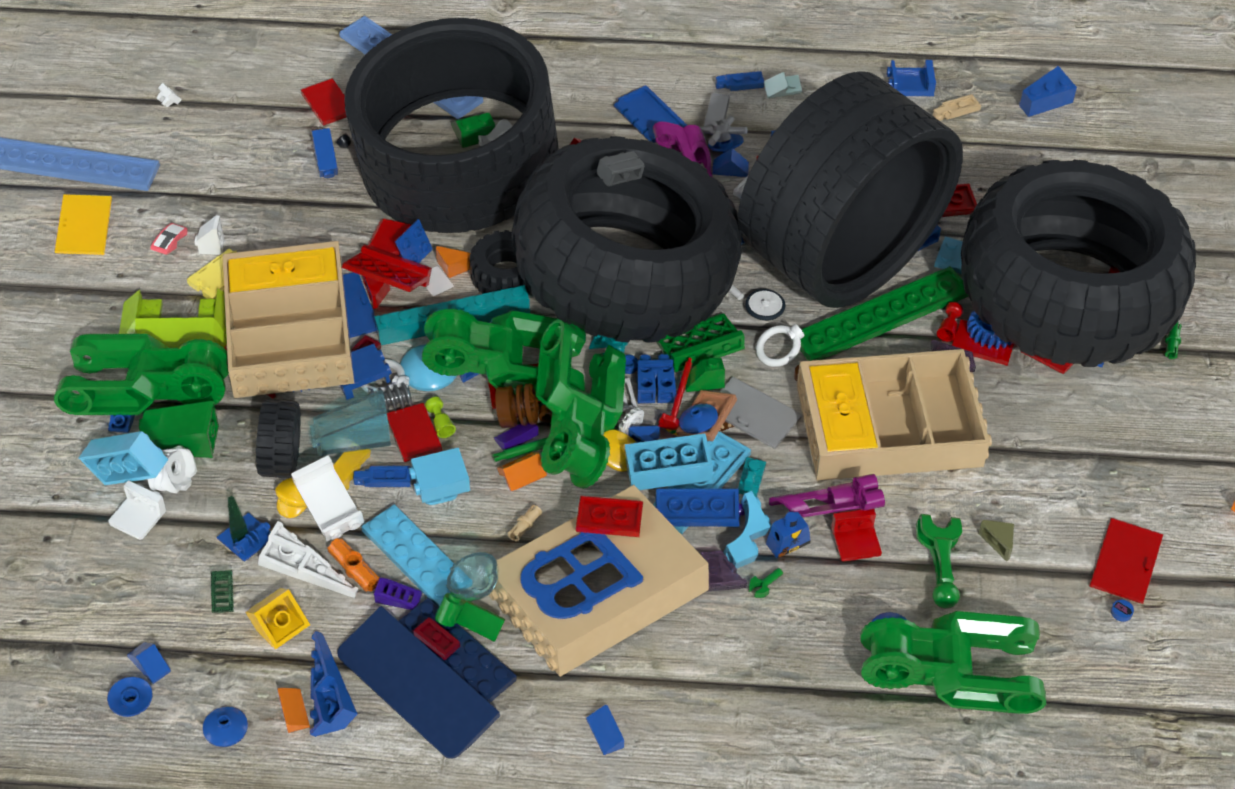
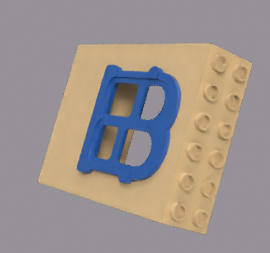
M635 485L611 498L643 501L639 537L576 532V516L486 566L487 576L485 578L489 585L487 590L489 597L493 601H497L502 613L508 614L513 626L522 631L525 640L534 645L536 653L540 657L543 656L551 671L555 670L560 677L709 590L708 562ZM591 541L603 556L588 565H582L571 551ZM560 557L565 558L575 570L572 574L551 585L541 584L535 579L537 570ZM606 563H611L623 578L604 590L593 593L582 581V577ZM574 584L586 599L573 607L564 608L559 606L554 600L556 593L560 589Z

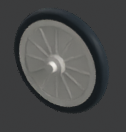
M769 289L756 290L749 294L745 301L748 313L754 318L764 321L780 317L786 306L783 297Z

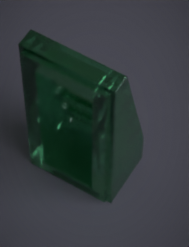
M230 496L228 497L230 534L235 544L248 534V530L234 497Z
M232 570L211 571L212 613L234 612ZM228 581V584H216V582ZM228 588V591L216 592V589ZM229 595V598L216 599V596ZM216 603H229V606L216 607Z

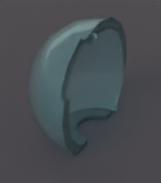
M476 552L465 556L450 568L451 571L448 575L446 586L455 597L462 600L475 601L490 595L498 583L499 567L493 555L486 552Z

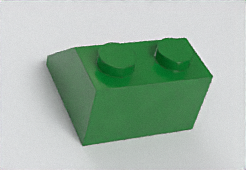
M488 112L453 121L451 126L461 147L465 148L479 144L478 136L488 135L495 128V122Z

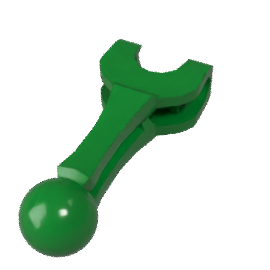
M920 514L916 523L917 539L923 546L929 549L935 566L936 586L933 589L932 598L938 607L949 609L954 607L960 598L959 590L953 584L954 577L950 556L951 549L955 547L962 534L961 519L951 517L946 528H940L933 523L931 515Z

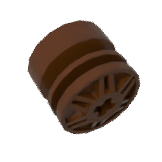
M532 383L525 384V387L522 384L517 385L516 394L512 386L497 387L495 396L496 411L501 428L516 427L518 418L522 426H527L528 421L530 425L537 424L539 404Z

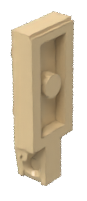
M971 94L943 102L941 106L933 110V116L939 121L944 118L952 119L979 111L981 105Z

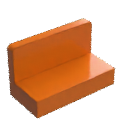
M535 452L497 467L499 475L505 476L510 491L517 490L547 476V473L541 466L540 454Z

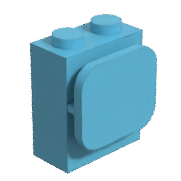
M459 447L411 459L412 467L409 468L411 480L415 479L416 481L414 484L416 496L420 495L422 503L436 505L452 501L457 498L458 494L470 491V480Z

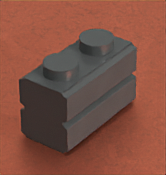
M634 151L622 152L615 156H605L600 159L597 174L607 186L640 179L645 166L642 160L638 159Z

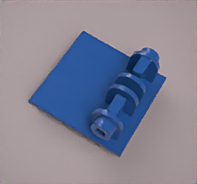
M419 219L395 241L401 254L399 257L416 263H420L433 250Z
M247 513L217 536V539L245 562L267 544L271 533L269 530L271 526L267 522L260 523L250 513Z

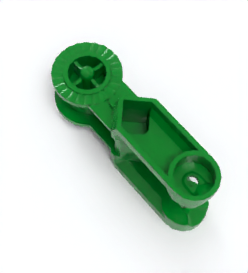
M439 310L429 315L425 321L424 332L430 341L423 348L422 361L429 370L440 375L457 376L473 372L487 375L489 383L496 389L497 387L512 386L516 394L517 385L522 384L525 387V384L532 383L536 392L538 367L522 364L523 346L540 349L545 330L558 318L510 311L492 318L491 322L487 323L477 321L473 315L462 310ZM570 324L578 332L577 342L572 351V357L580 355L586 342V333L584 329ZM571 368L570 385L585 392L583 373Z
M557 319L547 327L540 344L536 397L552 412L551 432L543 446L541 466L545 472L551 475H557L564 470L569 472L572 483L576 487L584 489L598 481L608 463L610 443L604 436V432L613 430L623 413L626 356L622 351L610 345L607 346L604 353H595L589 365V375L592 378L591 395L570 385L572 351L577 342L578 332L574 326Z
M149 334L79 335L74 338L70 347V354L76 370L91 374L97 373L103 368H129L126 379L88 380L81 376H66L60 380L57 386L54 402L60 410L71 415H139L155 400H178L185 405L214 401V405L222 400L226 390L224 379L229 374L228 354L218 343L204 339L189 340L179 348H168ZM85 355L90 356L91 359H87V358H85L84 356H85Z
M955 611L935 618L931 628H922L909 620L892 617L877 619L861 629V644L871 651V657L862 664L861 674L864 681L870 685L882 689L907 688L914 684L933 686L939 699L950 707L959 709L1030 714L1046 706L1044 683L1037 677L1017 676L1004 678L973 675L971 647L1000 649L1013 655H1025L1034 652L1035 645L1040 637V627L1037 621L1031 618Z

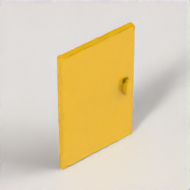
M63 194L55 253L104 255L112 196Z

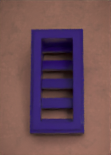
M381 577L374 592L375 603L413 610L417 607L422 596V591ZM401 594H404L403 600L400 599ZM409 596H413L411 603L408 602Z

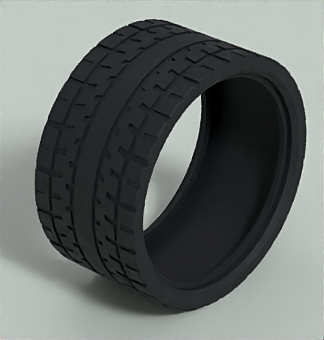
M445 18L423 22L400 30L379 42L365 54L351 73L346 86L345 111L363 182L369 196L385 214L398 222L412 225L419 219L424 231L438 233L469 232L491 227L514 217L519 196L536 167L540 163H544L551 154L559 150L550 82L544 59L530 41H527L524 36L495 22L474 18ZM463 96L486 97L509 104L523 113L518 121L497 139L478 148L455 154H419L396 147L385 140L391 130L408 114L425 105L448 98Z
M858 71L837 77L817 89L801 102L781 123L762 149L750 171L740 199L738 227L739 231H741V237L749 247L820 304L830 308H840L854 304L868 297L892 279L912 259L937 226L950 203L960 177L963 163L961 140L953 130L877 75Z

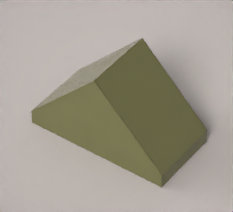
M983 520L978 534L1007 562L1013 549L1014 524Z

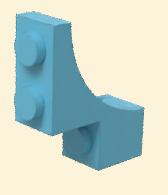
M752 491L745 493L741 500L745 512L744 531L735 541L726 545L723 552L732 571L755 561L758 556V547L752 540L766 535L771 527L769 517L766 514L764 515L761 509L759 498L755 497Z

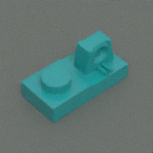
M746 458L738 485L739 494L744 495L752 491L755 497L758 496L766 468V461Z

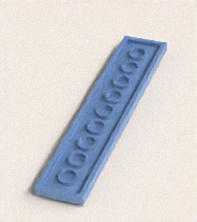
M363 16L339 32L343 40L363 54H366L379 42L392 35L366 16ZM454 97L433 103L456 119H460L482 104L483 97Z
M0 138V169L149 191L160 167L158 160Z

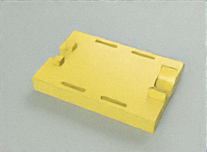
M230 248L187 278L188 285L197 292L202 290L203 296L207 299H216L217 288L224 292L223 254L237 253V251H232Z

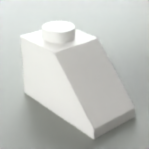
M216 215L200 227L199 234L195 236V246H198L199 254H222L225 240L220 216Z

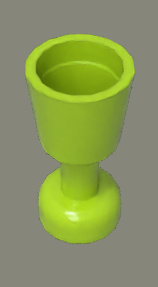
M440 397L428 399L425 407L429 413H434L435 415L433 421L437 436L440 438L452 436L456 431V427L449 416L442 413V399Z

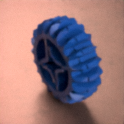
M975 311L971 312L967 321V332L970 333V338H975V343L981 341V347L986 343L989 349L992 345H995V348L998 349L1000 344L1003 348L1007 344H1012V342L1001 340L995 335L991 324L983 323Z

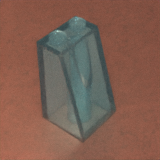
M383 390L313 417L314 425L310 426L313 449L317 448L318 456L391 446Z

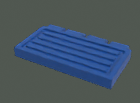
M646 85L618 98V102L614 104V107L648 141L656 143L653 126L657 122H669L683 128L687 126Z

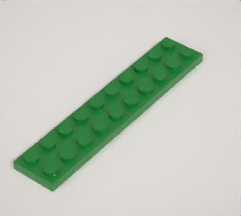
M949 266L801 329L805 336L801 339L800 351L808 361L823 360L944 308L948 303L965 299L969 295L965 293L963 280Z

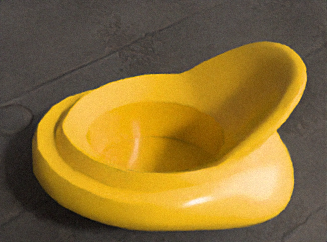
M605 431L604 436L610 443V456L606 465L616 471H628L625 459V444L637 442L621 431Z
M292 477L283 480L277 485L275 493L278 497V513L286 518L299 516L307 508V505L296 488Z

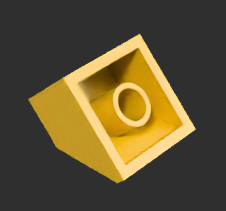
M279 588L245 612L256 631L275 650L310 626L289 589Z

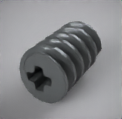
M401 383L400 389L394 384L392 391L389 386L385 387V392L380 387L377 389V394L373 389L369 391L373 413L374 408L381 413L382 407L388 412L390 405L393 406L394 410H397L399 403L402 408H405V402L413 406L409 386L407 388L405 383Z

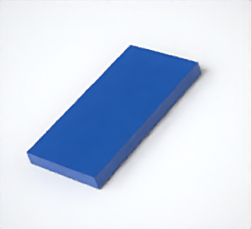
M656 489V508L674 527H739V489Z

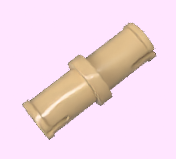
M531 505L530 509L517 519L516 525L508 532L509 538L513 541L515 540V542L519 541L521 536L533 527L534 521L542 514V510L537 505L536 507Z

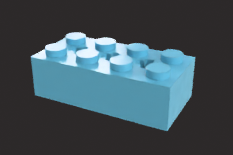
M142 431L91 440L79 456V459L104 485L125 483L128 480L132 482L156 478L168 461L163 451L156 447L149 436Z
M706 433L625 444V459L630 486L635 485L639 490L713 480V464Z

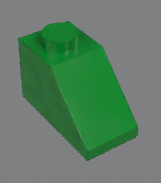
M722 358L704 359L694 366L689 373L685 387L686 392L725 388V368Z

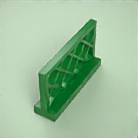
M723 313L700 322L692 330L684 333L690 334L689 338L682 336L669 337L666 335L664 339L656 342L664 354H668L670 360H673V368L676 373L684 369L688 358H692L691 363L693 367L701 360L720 358L745 349V334L742 330L738 331ZM723 321L724 326L715 325V323ZM707 328V331H699L698 329ZM711 330L720 331L719 334H714L710 332ZM694 335L703 337L702 340L693 339ZM667 339L673 340L671 344L663 341ZM677 341L685 343L684 346L675 344Z

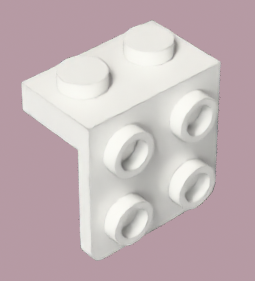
M128 480L124 485L127 499L111 516L108 522L110 526L141 540L163 516L166 508L160 493L152 492L143 485L135 484Z

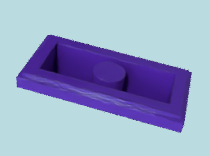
M528 421L527 426L519 424L494 437V440L502 450L513 448L538 436V426L536 424L530 425Z

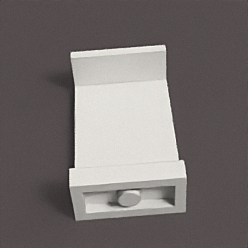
M329 455L291 473L296 488L326 541L335 540L341 537L343 533L355 530L364 523L361 511L357 510L337 475Z

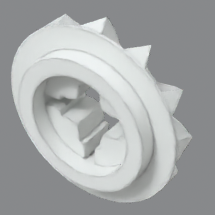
M638 407L631 409L619 424V431L629 435V428L631 426H641L644 411Z

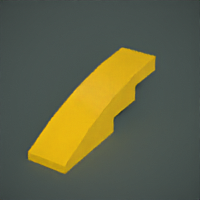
M354 443L333 465L346 490L349 489L350 481L354 478V471H360V466L370 457L371 453L370 449Z

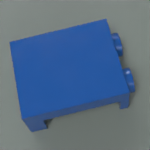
M891 60L890 67H887V77H890L888 80L889 85L904 96H934L936 80L933 60H925L924 68H896L895 60Z
M371 344L351 352L354 384L340 385L346 400L354 398L353 389L383 377L386 383L391 382L389 375L392 372L388 363L384 364L383 362L385 358L381 349L377 350L375 344Z

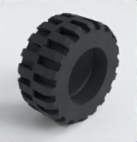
M498 230L494 231L491 235L489 233L483 236V239L480 238L476 245L472 247L470 254V274L475 288L484 294L525 285L527 293L530 294L531 288L526 286L519 275L517 267L500 269L493 266L500 262L517 263L513 250L512 232L509 230L499 232Z
M267 399L262 402L256 438L257 473L262 477L291 478V473L296 471L301 433L300 404L296 401Z

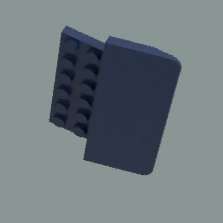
M429 598L425 599L399 621L380 606L340 645L337 652L338 658L444 757L449 759L457 758L500 717V712L490 703L517 681V676L459 624L456 623L453 627H447L438 623L435 615L439 607ZM428 617L460 641V647L446 660L414 636V630Z

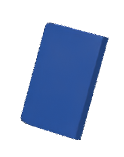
M608 705L602 706L586 717L603 755L624 748V738Z

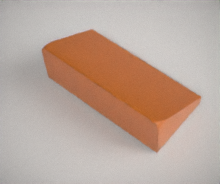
M277 688L288 733L309 728L310 725L301 689Z

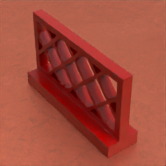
M363 245L361 253L345 261L342 266L343 269L408 292L413 291L419 286L427 287L432 271L431 267L368 245Z

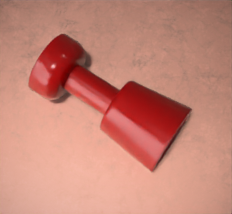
M951 302L946 306L948 318L942 321L937 330V337L943 341L950 342L955 339L957 329L955 319L959 318L963 313V307L959 303Z

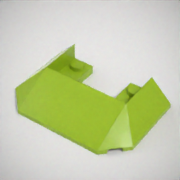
M218 288L216 299H200L198 317L161 318L162 299H142L140 290L124 302L119 334H149L168 348H179L183 343L194 339L210 340L218 343L223 348L227 345L225 292Z

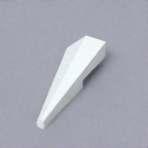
M277 521L269 535L267 544L259 555V566L353 598L356 597L358 592L356 586L353 587L345 580L341 573L338 574L333 570L325 559L308 545L305 546L297 539L293 532L290 533L283 527L281 522Z

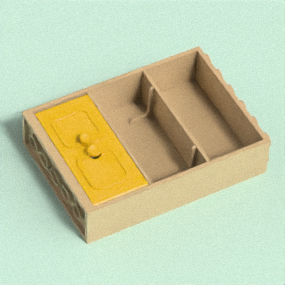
M339 241L223 254L228 372L234 398L354 384Z
M964 349L800 362L797 391L817 481L854 478L869 474L880 476L984 467L985 460L989 457L988 448L992 445V438L990 434H987V420L982 416V403L978 402V389L974 387V375L969 370L970 361L969 357L965 356Z

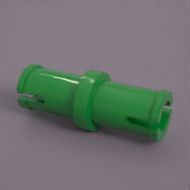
M1179 322L1166 336L1165 342L1167 347L1165 356L1169 359L1178 357L1182 328Z

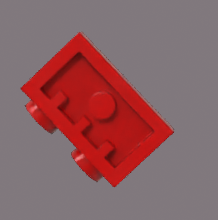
M875 509L833 514L831 529L842 562L882 555L874 529Z

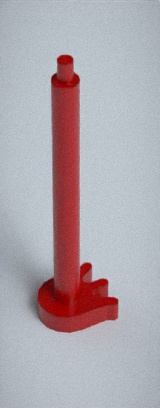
M688 358V361L685 363L670 415L662 413V417L659 419V427L668 430H677L679 427L677 414L692 367V358Z

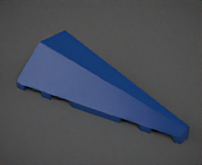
M317 631L312 635V639L315 641V650L311 652V657L315 659V668L311 669V699L314 700V710L310 712V717L314 719V728L310 729V735L315 737L343 730L357 716V711L325 637Z

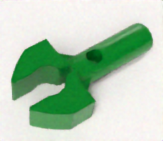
M777 568L764 579H758L754 576L749 583V592L756 587H762L755 592L754 597H766L770 592L768 585L782 576L783 571Z

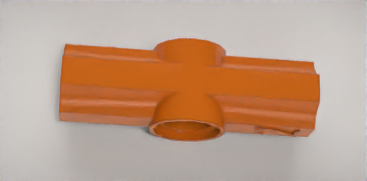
M342 538L333 540L327 548L328 552L345 569L346 575L354 579L365 592L375 590L380 578L363 561L362 555L354 551Z

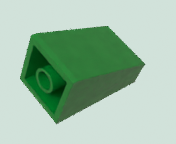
M214 401L144 411L143 418L139 420V430L147 434L156 447L161 450H167L181 445L185 449H189L194 457L213 458L219 429Z

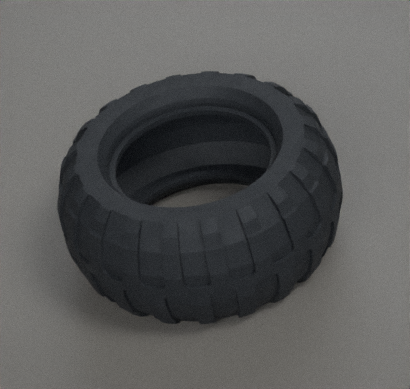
M610 136V138L583 139L576 145H566L551 154L544 163H540L526 182L525 188L519 196L512 227L514 256H516L517 269L526 286L531 288L535 299L543 307L552 309L559 320L584 329L587 334L596 337L601 335L615 338V341L629 343L630 340H643L646 343L658 342L664 339L666 335L677 337L689 332L700 322L706 321L730 291L742 254L738 212L733 201L729 199L724 186L717 179L712 178L707 173L705 167L695 161H691L674 149H668L648 140L627 139L620 136ZM634 151L638 159L640 158L645 166L642 177L637 180L607 186L597 174L600 159L605 156L610 157L622 152ZM606 227L629 231L651 240L664 250L641 249L623 245L603 237L591 228Z
M1047 160L1037 166H1022L1009 176H1004L988 189L983 199H980L968 219L961 247V272L964 290L969 295L970 301H972L974 311L983 323L992 325V330L1001 340L1012 342L1020 347V351L1030 356L1038 355L1051 359L1052 363L1061 365L1072 363L1081 364L1083 367H1097L1098 364L1107 361L1112 364L1121 363L1133 358L1135 354L1149 351L1177 324L1184 313L1194 287L1196 248L1195 242L1191 238L1189 226L1181 211L1174 206L1172 207L1170 199L1166 194L1151 187L1143 178L1118 170L1117 167L1111 165L1090 163L1086 160ZM1064 250L1076 252L1095 258L1110 267L1113 266L1120 272L1100 274L1073 270L1046 259L1036 251Z

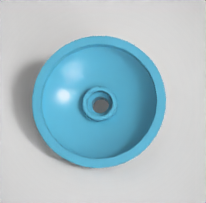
M426 344L412 348L403 356L400 365L405 371V376H408L410 379L409 386L421 391L439 390L451 384L457 377L434 373L425 366L422 361V351Z

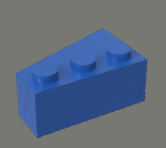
M1057 66L1023 90L1019 106L1028 117L1073 103L1077 87L1064 71Z

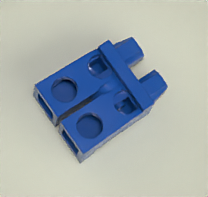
M661 354L658 356V360H651L649 355L640 356V360L637 361L638 404L655 403V384H657L658 403H674L676 384L673 360H670L668 354Z

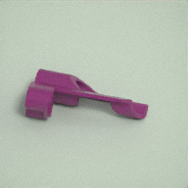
M657 122L653 126L655 139L659 145L681 152L683 156L699 164L703 163L707 173L713 178L710 153L702 129L699 126L688 125L683 128L669 122Z
M869 474L854 477L851 483L829 486L827 489L770 497L769 505L783 504L788 508L789 512H799L802 517H809L859 508L863 511L881 508L885 506V498L882 489H878L876 475ZM815 498L827 503V505L809 508L803 500Z

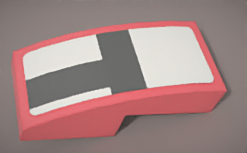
M170 223L156 237L151 245V250L168 255L177 248V241L187 235V228Z

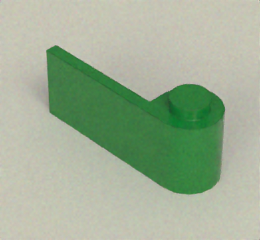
M456 592L444 595L435 615L436 621L444 626L453 627L457 623L493 642L496 641L505 622L504 618L462 598Z

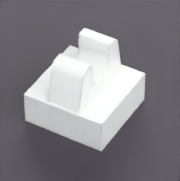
M164 83L158 87L160 93L157 99L165 107H169L173 103L178 104L182 100Z

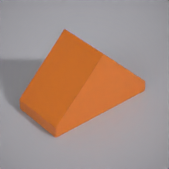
M440 246L436 247L437 262L448 278L470 270L471 253Z

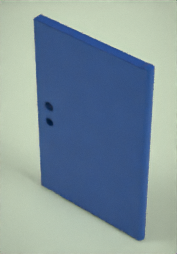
M354 272L343 275L350 338L375 332V314L360 275Z

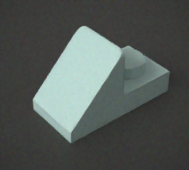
M782 72L764 81L767 98L800 94L802 92L799 75L785 77V73Z

